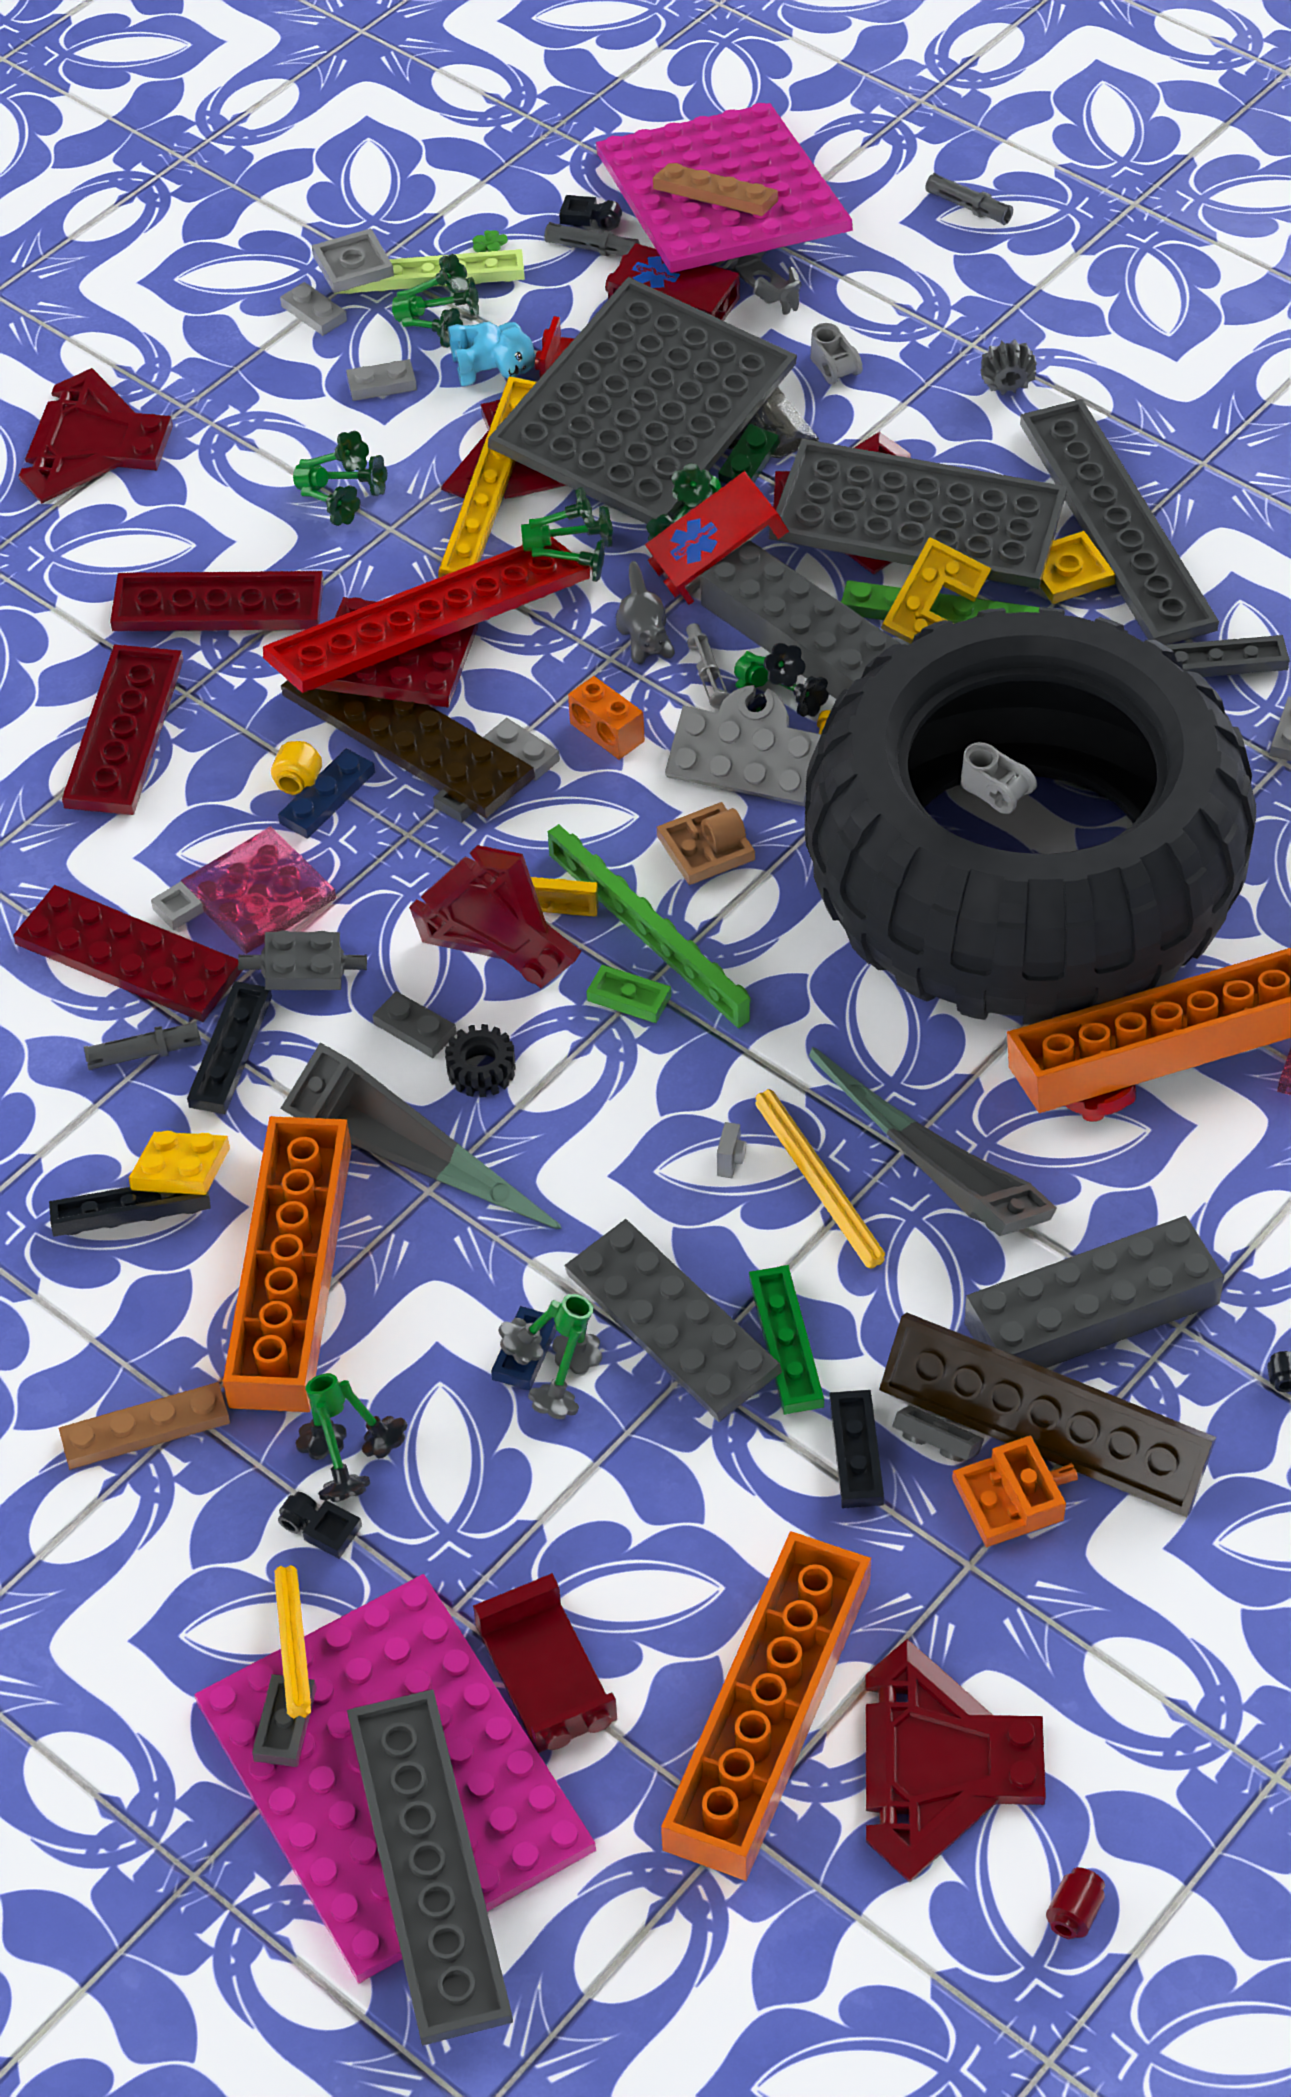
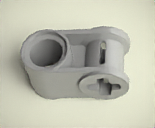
M820 323L814 326L811 333L810 358L821 371L825 380L832 385L838 382V379L849 374L855 376L861 374L863 370L861 357L856 348L841 333L840 329L832 323Z
M980 742L974 743L964 751L961 774L962 787L967 792L976 795L990 804L998 812L1003 814L1011 813L1017 806L1016 802L1024 794L1029 795L1036 789L1037 781L1033 773L1025 765L1010 759L992 745Z

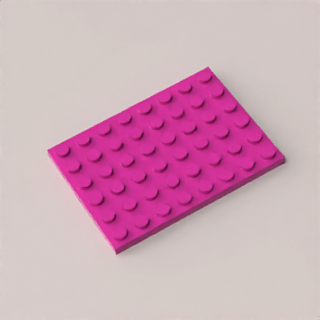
M756 103L749 108L740 110L730 109L718 115L709 117L699 116L691 121L668 123L664 127L651 130L641 129L634 134L610 136L606 140L596 142L599 158L670 273L853 231L852 218L771 103ZM668 163H678L683 167L706 170L712 174L734 177L740 181L752 184L758 183L765 187L778 190V202L763 216L653 189V177Z
M425 1574L408 1581L304 1636L308 1679L315 1680L316 1693L298 1767L254 1762L252 1755L271 1675L283 1676L281 1649L194 1694L196 1703L358 1984L402 1960V1955L347 1710L434 1690L487 1912L596 1851V1843Z

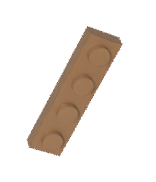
M668 163L653 177V189L763 216L778 202V190L768 188L758 183L752 184L740 181L734 177L712 174L706 170L683 167L678 163Z
M219 1382L58 1427L69 1470L227 1425L230 1424Z

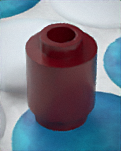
M1076 1867L1072 1869L1071 1873L1063 1877L1046 1911V1918L1050 1923L1051 1929L1057 1935L1066 1939H1074L1075 1937H1085L1088 1934L1105 1899L1103 1891L1105 1883L1098 1874L1086 1868Z

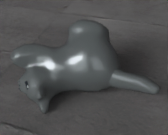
M632 561L629 564L631 593L621 600L619 610H617L615 616L617 629L622 635L630 634L631 659L634 663L642 664L652 654L672 658L675 651L664 628L667 616L662 600L655 593L647 591L638 563Z

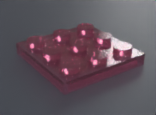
M271 826L181 880L202 902L204 912L245 954L265 943V932L286 930L336 899L335 889Z

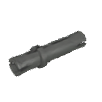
M936 173L931 174L926 181V192L971 210L975 216L980 218L985 216L1002 225L1008 224L1013 216V206L993 199L991 194L987 192H976Z
M553 222L547 224L544 235L545 242L557 243L592 250L606 257L610 256V254L623 256L629 253L635 243L640 244L639 239L617 236L612 231L605 230L601 233L555 224Z
M194 1021L167 1029L159 1026L154 1028V1032L97 1045L84 1046L88 1069L90 1071L95 1068L160 1054L161 1057L169 1056L168 1052L196 1045L200 1046L202 1044L197 1023Z

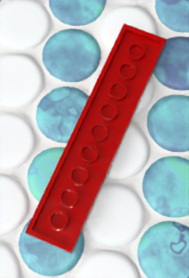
M551 537V546H545V549L572 553L553 537ZM523 545L267 644L263 646V659L300 692L304 693L590 578V566L579 565L577 561L545 556L532 557V551L524 552Z

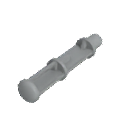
M693 623L686 628L689 637L687 644L691 650H699L702 660L696 665L699 677L702 680L711 707L719 709L723 700L729 694L725 688L707 636L701 632L698 624ZM720 677L724 691L719 692L714 680ZM705 682H711L715 693L711 697Z

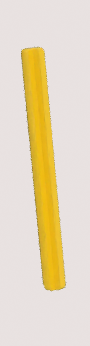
M767 1089L763 1093H758L755 1097L756 1107L864 1265L870 1269L881 1265L885 1261L884 1250L775 1092Z

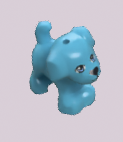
M489 321L476 325L455 324L448 326L450 350L453 361L458 362L459 367H457L461 386L472 385L476 381V373L479 371L498 367L501 375L508 379L509 376L516 377L518 374H525L535 366L536 355L534 354L532 340L522 332L521 327L515 322H508L499 326Z

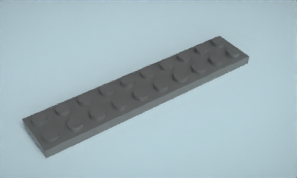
M1083 399L1020 414V426L1054 483L1067 486L1065 499L1067 505L1082 530L1085 531L1116 574L1115 585L1147 639L1156 640L1167 645L1218 631L1219 620Z

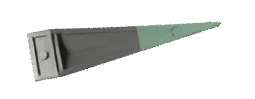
M321 1042L280 1108L293 1117L347 1119L352 1146L552 1228L562 1229L556 1220L362 1067Z
M812 1047L809 1057L970 1218L984 1222L986 1227L995 1232L999 1237L1052 1219L1057 1207L1031 1183L970 1154L919 1124L865 1087L818 1049Z

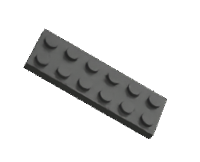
M624 1219L564 1265L567 1275L718 1422L782 1373L778 1361L627 1219Z

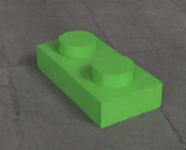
M603 964L586 991L587 1001L653 1023H657L672 996L671 986Z

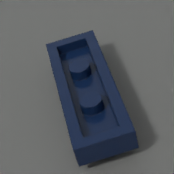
M346 748L318 775L314 785L305 787L278 814L279 824L308 839L375 773L374 763Z

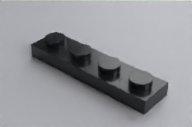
M234 981L188 1094L187 1102L189 1108L226 1114L272 999L271 990H265V986Z
M131 1187L53 1200L49 1201L50 1224L53 1237L76 1235L83 1231L105 1227L115 1228L122 1224L139 1221H155L161 1217L178 1214H194L201 1210L211 1209L209 1190L206 1195L133 1191Z

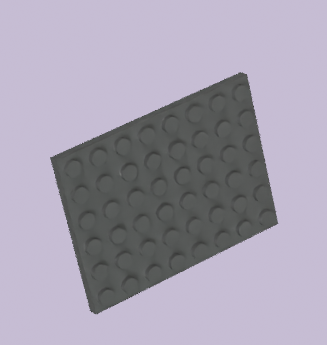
M628 277L488 438V448L575 490L583 487L587 496L645 524L652 519H657L662 514L668 515L671 518L684 502V500L679 501L673 497L672 490L675 486L671 479L673 473L677 470H683L684 466L688 463H695L700 470L705 469L709 471L796 365L797 355Z

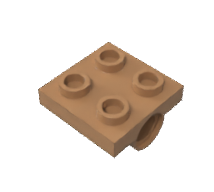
M723 802L656 827L658 839L688 885L755 860V850L746 838L745 827L739 813L734 808L727 810Z

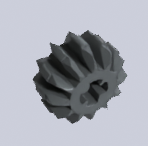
M1014 339L1010 343L1005 344L1001 340L999 346H989L988 353L982 354L981 376L984 383L989 386L990 391L999 390L1002 395L1007 391H1013L1016 394L1018 388L1026 389L1028 388V383L1035 380L1037 362L1027 343L1018 344Z

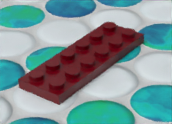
M323 572L118 573L110 619L112 631L306 630L319 625L324 584Z
M114 644L62 797L64 809L127 815L135 814L184 661L182 650Z
M54 885L13 934L15 944L201 1022L205 1021L243 971L238 970V959L57 885Z

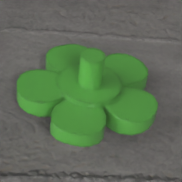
M486 230L484 235H477L472 239L473 250L477 253L486 252L487 250L488 252L498 251L501 249L500 246L508 242L507 236L504 234L499 235V232L496 230Z

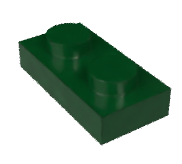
M749 424L719 470V481L727 484L745 471L755 483L780 444L779 435Z

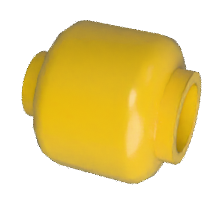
M286 742L280 747L272 764L271 777L281 791L291 795L299 794L305 787L315 784L322 768V757L307 742Z

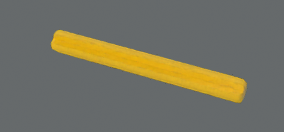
M280 1565L274 1573L287 1714L291 1718L295 1719L298 1716L305 1718L311 1713V1699L298 1572L292 1565L286 1568Z

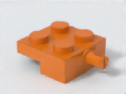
M1030 1435L992 1448L991 1458L953 1470L952 1480L987 1548L1064 1521L1066 1502L1057 1486L1077 1481L1078 1475L1072 1463L1049 1471Z

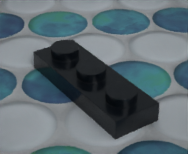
M871 1390L829 1392L841 1507L883 1506L884 1492Z

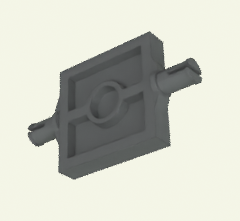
M285 930L265 932V947L261 951V955L238 954V970H261L265 978V990H341V977L344 974V970H367V954L344 955V951L340 947V932H290Z

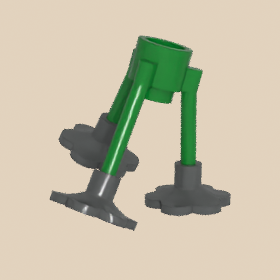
M568 1294L561 1303L552 1300L547 1311L534 1323L527 1324L521 1318H514L511 1322H503L498 1329L502 1337L500 1341L501 1349L506 1354L513 1355L519 1364L527 1365L531 1360L537 1361L543 1356V1349L540 1345L542 1337L539 1330L550 1319L554 1318L556 1330L561 1334L553 1340L552 1345L553 1350L556 1352L554 1360L556 1365L559 1366L557 1377L552 1379L550 1384H543L540 1388L530 1389L528 1398L533 1401L532 1408L535 1411L543 1414L548 1413L549 1416L555 1419H565L567 1415H576L579 1409L578 1404L574 1401L575 1396L566 1390L567 1383L565 1379L569 1368L575 1374H585L589 1367L599 1365L602 1359V1353L598 1349L600 1340L594 1334H586L594 1306L582 1295Z

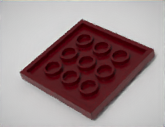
M343 597L335 618L373 604L375 601H368L358 597ZM478 623L315 689L449 708L478 630Z

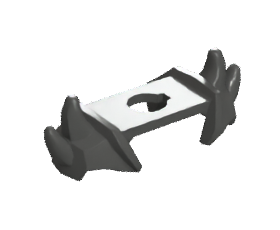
M767 251L729 259L722 267L723 269L739 273V277L754 288L753 294L760 297L766 303L770 304L779 301L783 315L789 314L791 308L793 311L798 310V292L802 284L796 269L789 267V280L786 281L762 262L761 258ZM755 275H766L770 278V282H768L762 276L759 277L757 280H755L753 277Z

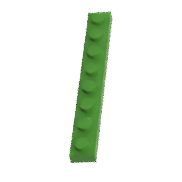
M560 824L547 831L549 856L577 881L597 883L598 900L738 1029L750 1021L751 1000L743 986L734 984L717 963H711L701 954L700 949L693 941H687L679 934L669 919H663L657 914L646 898L635 894L629 888L625 879L613 874L598 855L591 854L583 846L575 834H569Z

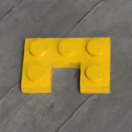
M929 537L882 623L881 629L911 644L914 635L920 633L922 628L946 620L930 611L942 587L975 602L992 568Z

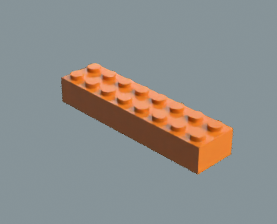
M1291 948L1007 1031L1009 1068L1038 1113H1042L1291 1038Z
M269 1116L223 1377L224 1390L230 1409L310 1412L311 1410L310 1400L305 1388L307 1383L316 1377L350 1162L352 1146L347 1119Z
M792 1531L789 1532L662 1823V1851L747 1881L870 1586V1557Z

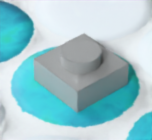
M181 881L151 899L153 910L173 930H176L204 912L202 902Z
M729 1122L724 1124L717 1149V1176L732 1179L736 1164H743L747 1142L741 1140L740 1124Z

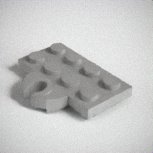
M754 685L745 686L733 691L723 700L718 712L683 705L665 769L667 777L805 807L807 769L821 734L789 728V716L785 705L774 691L767 688L764 693L767 703L765 708L759 712L748 710L749 702L756 695Z

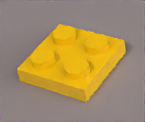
M1085 531L1053 541L1040 587L1050 602L1056 604L1115 584L1116 574Z
M154 1131L129 1176L131 1190L206 1195L230 1150L228 1136L211 1135L209 1133L191 1134L175 1133L173 1131Z

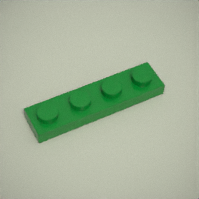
M789 1265L749 1272V1283L767 1352L780 1363L782 1371L774 1379L783 1414L824 1408V1395Z

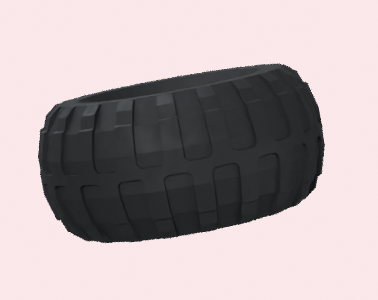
M1039 607V613H1006L1004 608L978 611L976 617L955 624L952 621L942 620L922 628L920 633L914 635L911 644H894L884 650L866 665L860 679H856L848 690L844 689L830 711L807 769L805 842L813 861V876L826 909L832 920H838L843 926L852 948L863 960L874 966L877 970H887L894 974L898 986L926 1002L938 997L956 1004L957 1011L964 1016L986 1020L989 1013L1023 1016V1024L1031 1025L1051 1019L1053 1015L1072 1013L1166 985L1174 979L1181 966H1185L1192 958L1198 959L1206 951L1225 922L1229 909L1240 894L1246 881L1256 823V802L1251 786L1252 772L1239 728L1232 726L1228 716L1225 714L1223 701L1218 693L1199 673L1184 671L1182 660L1167 646L1156 640H1145L1143 642L1128 634V631L1124 630L1123 624L1102 617L1091 621L1065 615L1064 609ZM980 742L992 745L1010 759L1025 765L1034 776L1066 781L1102 795L1114 802L1133 824L1117 837L1097 846L1071 852L1029 854L990 848L961 838L940 826L924 808L944 791L961 785L964 751L971 744Z

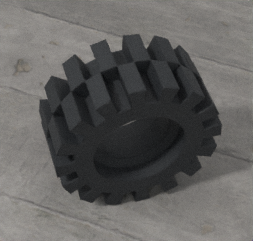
M481 1024V1030H476L475 1025L468 1026V1033L460 1029L457 1031V1039L451 1036L448 1040L449 1046L445 1048L447 1075L451 1085L455 1084L456 1090L460 1093L466 1088V1095L473 1097L475 1091H479V1097H486L487 1090H491L493 1095L498 1094L499 1085L506 1089L509 1086V1080L513 1081L515 1076L514 1070H516L514 1045L510 1041L509 1035L506 1032L501 1035L500 1028L495 1026L490 1032L488 1024ZM477 1055H488L495 1058L492 1063L485 1066H472L466 1063L467 1060Z

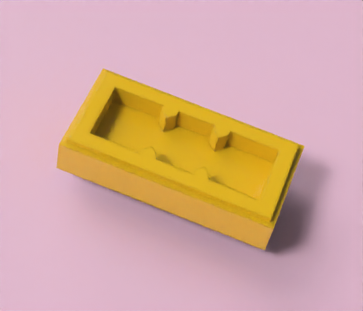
M531 877L542 912L597 917L599 909L597 883Z

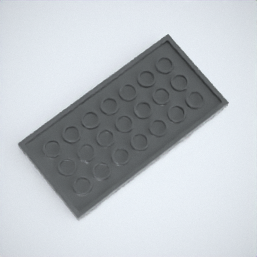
M802 439L776 509L789 532L778 540L769 529V539L914 566L928 538L931 537L992 568L986 580L1039 589L1066 499L1067 486Z

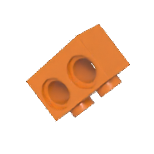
M592 676L568 694L570 724L618 760L645 741L643 711L597 677Z

